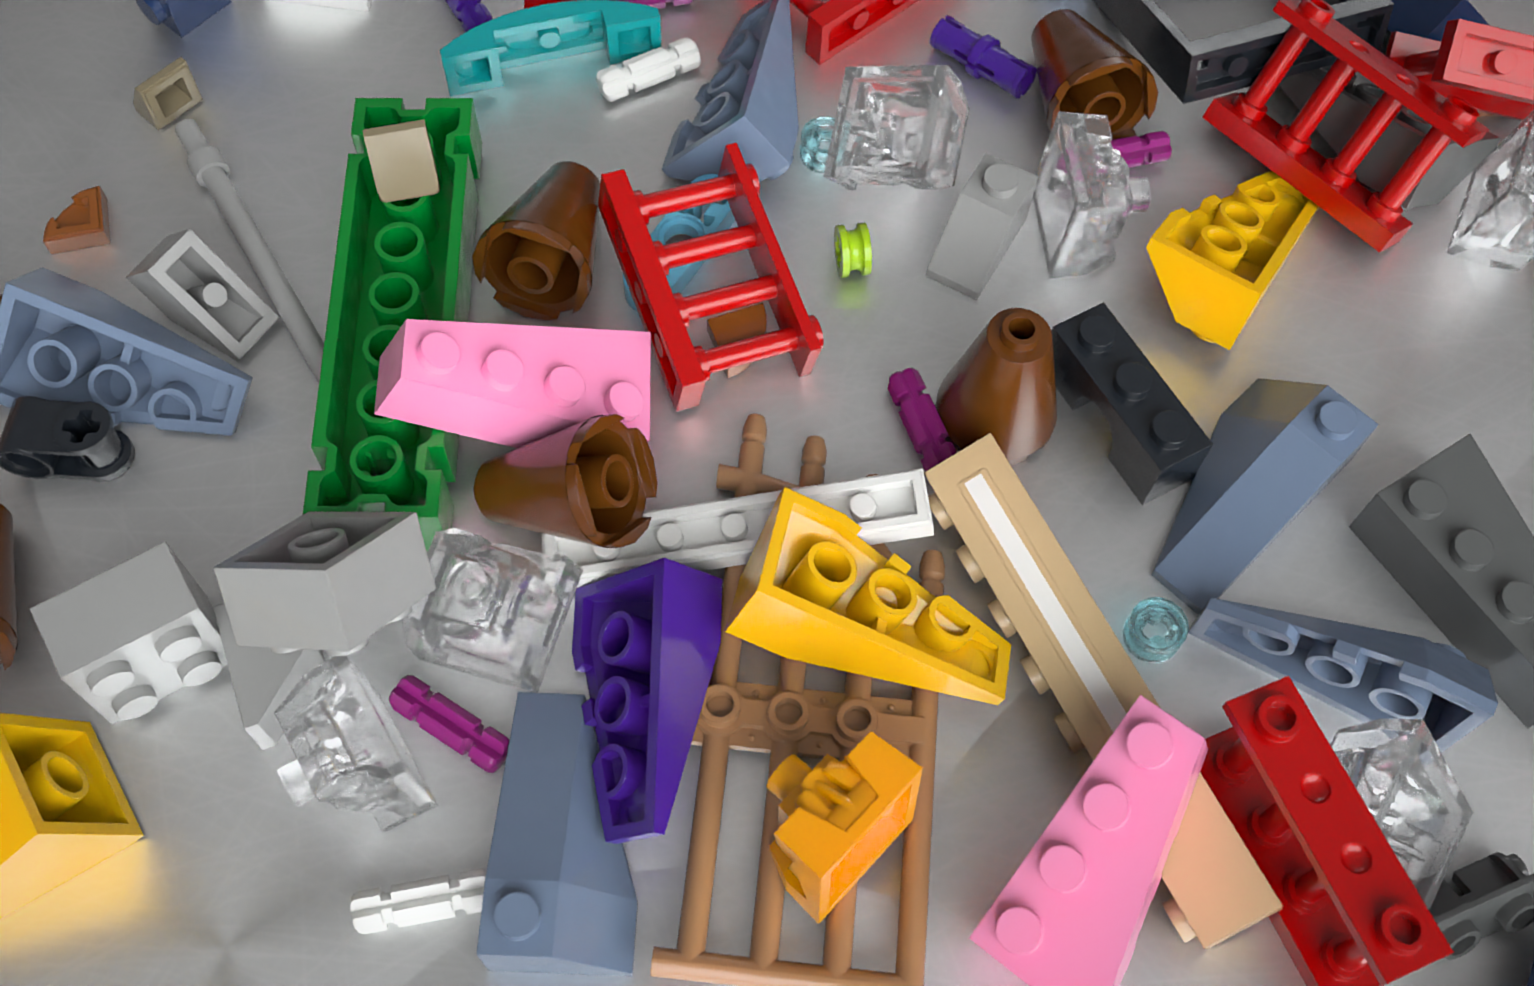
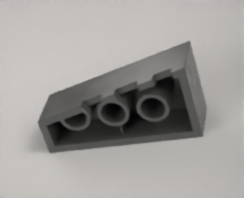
M1470 433L1378 492L1351 523L1349 528L1456 649L1460 650L1468 660L1489 670L1495 693L1528 729L1534 725V536Z

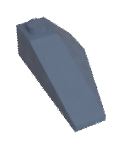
M42 267L6 282L0 304L1 405L11 408L14 399L21 396H33L55 401H91L99 403L108 410L114 421V426L121 422L155 425L157 429L230 436L236 432L251 386L252 376L106 293Z
M1216 598L1209 599L1188 632L1278 679L1290 676L1297 689L1433 758L1494 716L1498 705L1488 669L1468 660L1455 647L1443 643H1433L1423 637Z

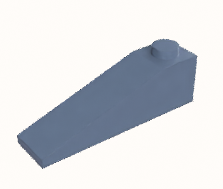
M763 0L742 15L717 58L723 67L714 75L709 83L701 86L695 96L701 108L693 122L691 123L688 119L680 122L673 134L661 169L668 177L693 181L701 175L719 174L725 146L732 143H737L745 164L751 163L754 166L759 183L766 178L769 180L777 179L792 164L799 124L789 0Z
M1258 378L1219 417L1210 439L1213 445L1192 479L1191 486L1174 520L1151 575L1199 615L1209 599H1219L1341 472L1379 424L1328 385Z
M518 692L485 877L476 953L489 971L633 976L638 902L623 843H608L604 839L592 764L599 753L594 728L584 724L581 705L587 701L585 695Z

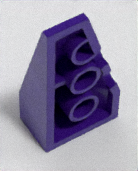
M661 558L582 586L575 591L572 655L575 671L586 674L590 698L581 707L584 724L595 727L599 753L592 764L604 839L605 842L613 844L665 835L721 644L722 578L667 558Z

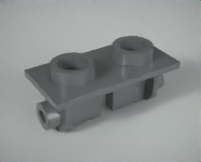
M1496 852L1454 871L1451 880L1465 894L1461 897L1458 896L1443 877L1416 888L1454 952L1445 957L1447 960H1454L1464 956L1482 938L1502 929H1505L1508 933H1514L1524 929L1534 921V873L1529 875L1525 863L1516 854L1506 856L1503 853Z

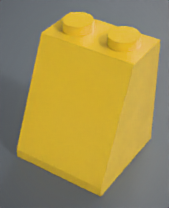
M0 713L1 919L134 844L143 836V832L90 722Z

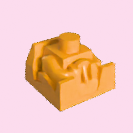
M872 731L849 754L844 756L842 762L827 754L812 769L795 754L788 756L775 769L766 785V788L782 801L778 805L779 828L774 833L776 839L769 845V851L786 891L818 924L913 820L923 767Z

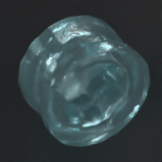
M818 117L806 123L801 131L800 159L803 165L819 174H830L842 169L849 159L851 133L847 125L833 117ZM820 141L831 142L830 149L819 148Z
M1150 597L1140 601L1125 621L1122 631L1123 640L1129 652L1139 660L1147 663H1162L1171 659L1185 642L1189 632L1188 619L1183 610L1173 601L1162 597ZM1161 622L1167 627L1168 632L1164 637L1157 635L1149 639L1142 631L1147 623L1154 626Z

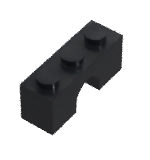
M1103 302L1053 326L1052 339L1056 389L1072 410L1093 401L1102 411L1112 434V448L1107 458L1139 502L1144 505L1192 480L1213 443L1106 304Z

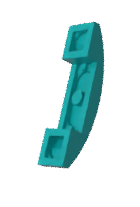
M613 0L563 1L534 6L502 15L468 30L440 49L450 97L504 86L501 69L604 49L606 50L610 65L622 63L625 60L662 46L661 19L658 8Z

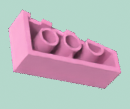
M406 319L380 356L374 414L514 448L521 447L594 416L618 414L624 417L621 422L628 429L638 428L648 443L650 441L651 332Z
M1140 695L969 939L1029 986H1120L1136 947L1135 943L1150 902L1153 901L1162 877L1161 873L1174 837L1178 833L1208 751L1205 738Z

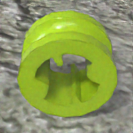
M865 222L857 223L854 230H847L844 225H836L834 228V252L840 278L849 277L850 272L853 270L860 271L862 276L871 274L872 248L869 230Z

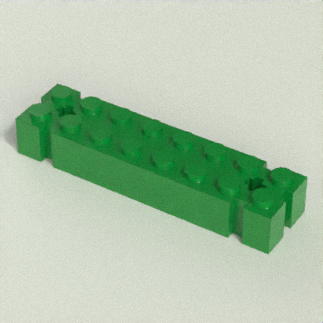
M355 98L351 137L357 154H348L311 443V448L322 470H308L302 515L307 512H416L426 551H450L454 504L446 482H456L459 434L375 415L374 411L380 356L406 319L468 322L473 269L472 255L474 253L478 195L474 179H480L482 139L473 98H426L425 109H405L403 98ZM425 120L440 186L439 192L434 195L388 203L382 202L376 189L363 137V130Z

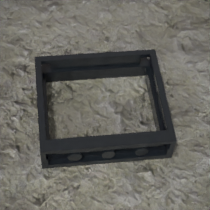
M1093 0L1183 104L1250 87L1292 25L1285 19L1280 18L1191 41L1154 0ZM1323 0L1335 10L1333 19L1381 52L1394 3L1391 0ZM1310 39L1284 77L1333 65L1338 57L1313 39Z

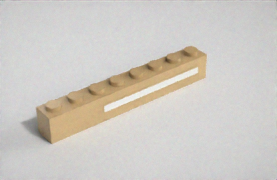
M989 433L924 472L935 491L928 496L930 509L943 530L953 525L957 528L965 545L955 551L974 583L986 578L997 599L988 603L987 606L1004 635L1009 638L1018 632L1030 652L1029 655L1020 659V662L1038 693L1041 695L1051 689L1063 708L1064 712L1054 717V721L1074 754L1086 748L1094 761L1140 695L1159 708L1160 706L992 434ZM1199 773L1178 833L1174 837L1161 873L1164 882L1173 895L1171 899L1163 902L1162 905L1184 942L1197 937L1203 948L1208 950L1283 909V905L1202 774Z

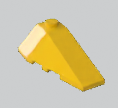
M1269 171L1238 184L1233 194L1222 199L1215 194L1204 198L1199 208L1188 212L1183 207L1171 212L1151 236L1146 249L1175 321L1192 330L1198 338L1206 342L1217 343L1230 350L1319 206L1276 173Z
M784 487L778 495L739 579L725 632L787 659L999 705L1005 700L1012 644L949 595L935 597L907 575L912 566L895 553L887 559L857 536L862 527L844 513Z

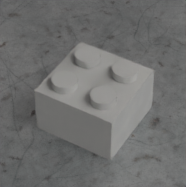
M307 512L213 567L237 645L270 647L273 653H289L299 649L325 650L328 656L333 657L355 653L368 645V638L388 623L407 617L412 612L411 606L436 589L416 512Z
M166 541L30 608L60 679L111 724L120 720H131L145 715L155 708L158 700L185 686H197L210 681L221 672L223 666L227 665L214 609L205 592Z

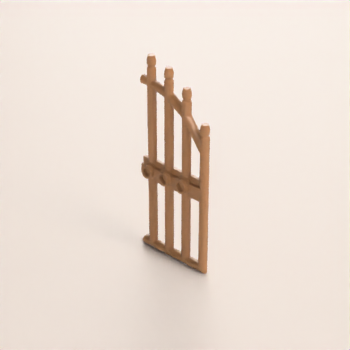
M750 414L742 430L743 443L740 446L738 467L719 464L716 488L735 492L734 497L779 491L784 487L792 489L824 484L825 469L823 466L826 463L827 456L825 440L820 436H809L806 439L802 449L801 461L804 465L800 468L799 485L762 474L765 453L763 444L766 442L767 436L766 420L760 414ZM869 474L866 477L875 476L878 474ZM885 543L870 545L887 559L893 555ZM927 550L923 553L919 564V578L922 580L919 584L935 597L944 595V585L941 581L945 578V564L940 551ZM746 564L726 567L722 586L721 644L691 745L702 746L677 946L676 949L654 946L650 976L732 986H924L939 692L912 686L911 700L871 696L872 677L846 672L844 693L804 689L807 663L787 659L782 656L780 657L777 686L737 682L742 639L725 632L739 579ZM872 731L923 767L913 820L904 829L895 973L851 968L858 881L826 916L822 965L778 960L785 887L769 851V845L776 839L774 833L779 828L778 805L782 801L768 789L766 790L749 957L705 952L729 749L770 753L769 780L775 769L792 754L799 757L823 759L829 754L842 762L844 756L849 754Z

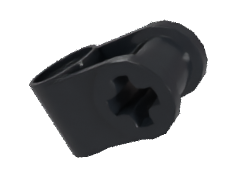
M33 396L18 397L12 403L0 437V467L12 474L33 479L55 477L94 480L98 482L111 481L121 476L130 468L135 456V448L132 441L122 431L114 429V421L108 410L99 403L91 401L70 402L47 400Z

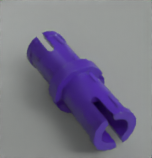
M946 15L945 19L942 18L932 31L930 37L931 47L949 55L964 65L966 73L976 79L983 77L998 85L1016 99H1020L1021 95L1024 96L1031 88L1036 78L1037 68L1000 47V40L989 34L982 36L975 33L949 15Z

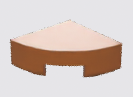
M100 186L92 187L71 197L74 203L62 211L56 220L54 217L50 218L46 224L43 236V243L51 255L111 244L107 197Z
M763 303L707 319V332L714 347L766 333L767 316ZM751 363L724 370L727 378L743 372Z

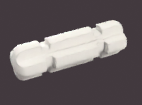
M684 37L669 43L668 49L663 50L661 46L622 62L621 68L613 65L602 69L596 74L599 91L603 98L608 101H615L628 96L629 89H634L635 92L675 77V71L680 70L683 74L696 69L701 64L699 50L694 40Z
M481 868L460 872L459 879L456 880L450 879L449 875L395 884L391 885L390 892L387 893L381 892L380 887L358 891L351 897L350 910L354 929H357L359 933L367 934L387 930L388 923L391 922L397 924L398 927L456 917V910L459 909L466 910V914L481 912L487 869Z

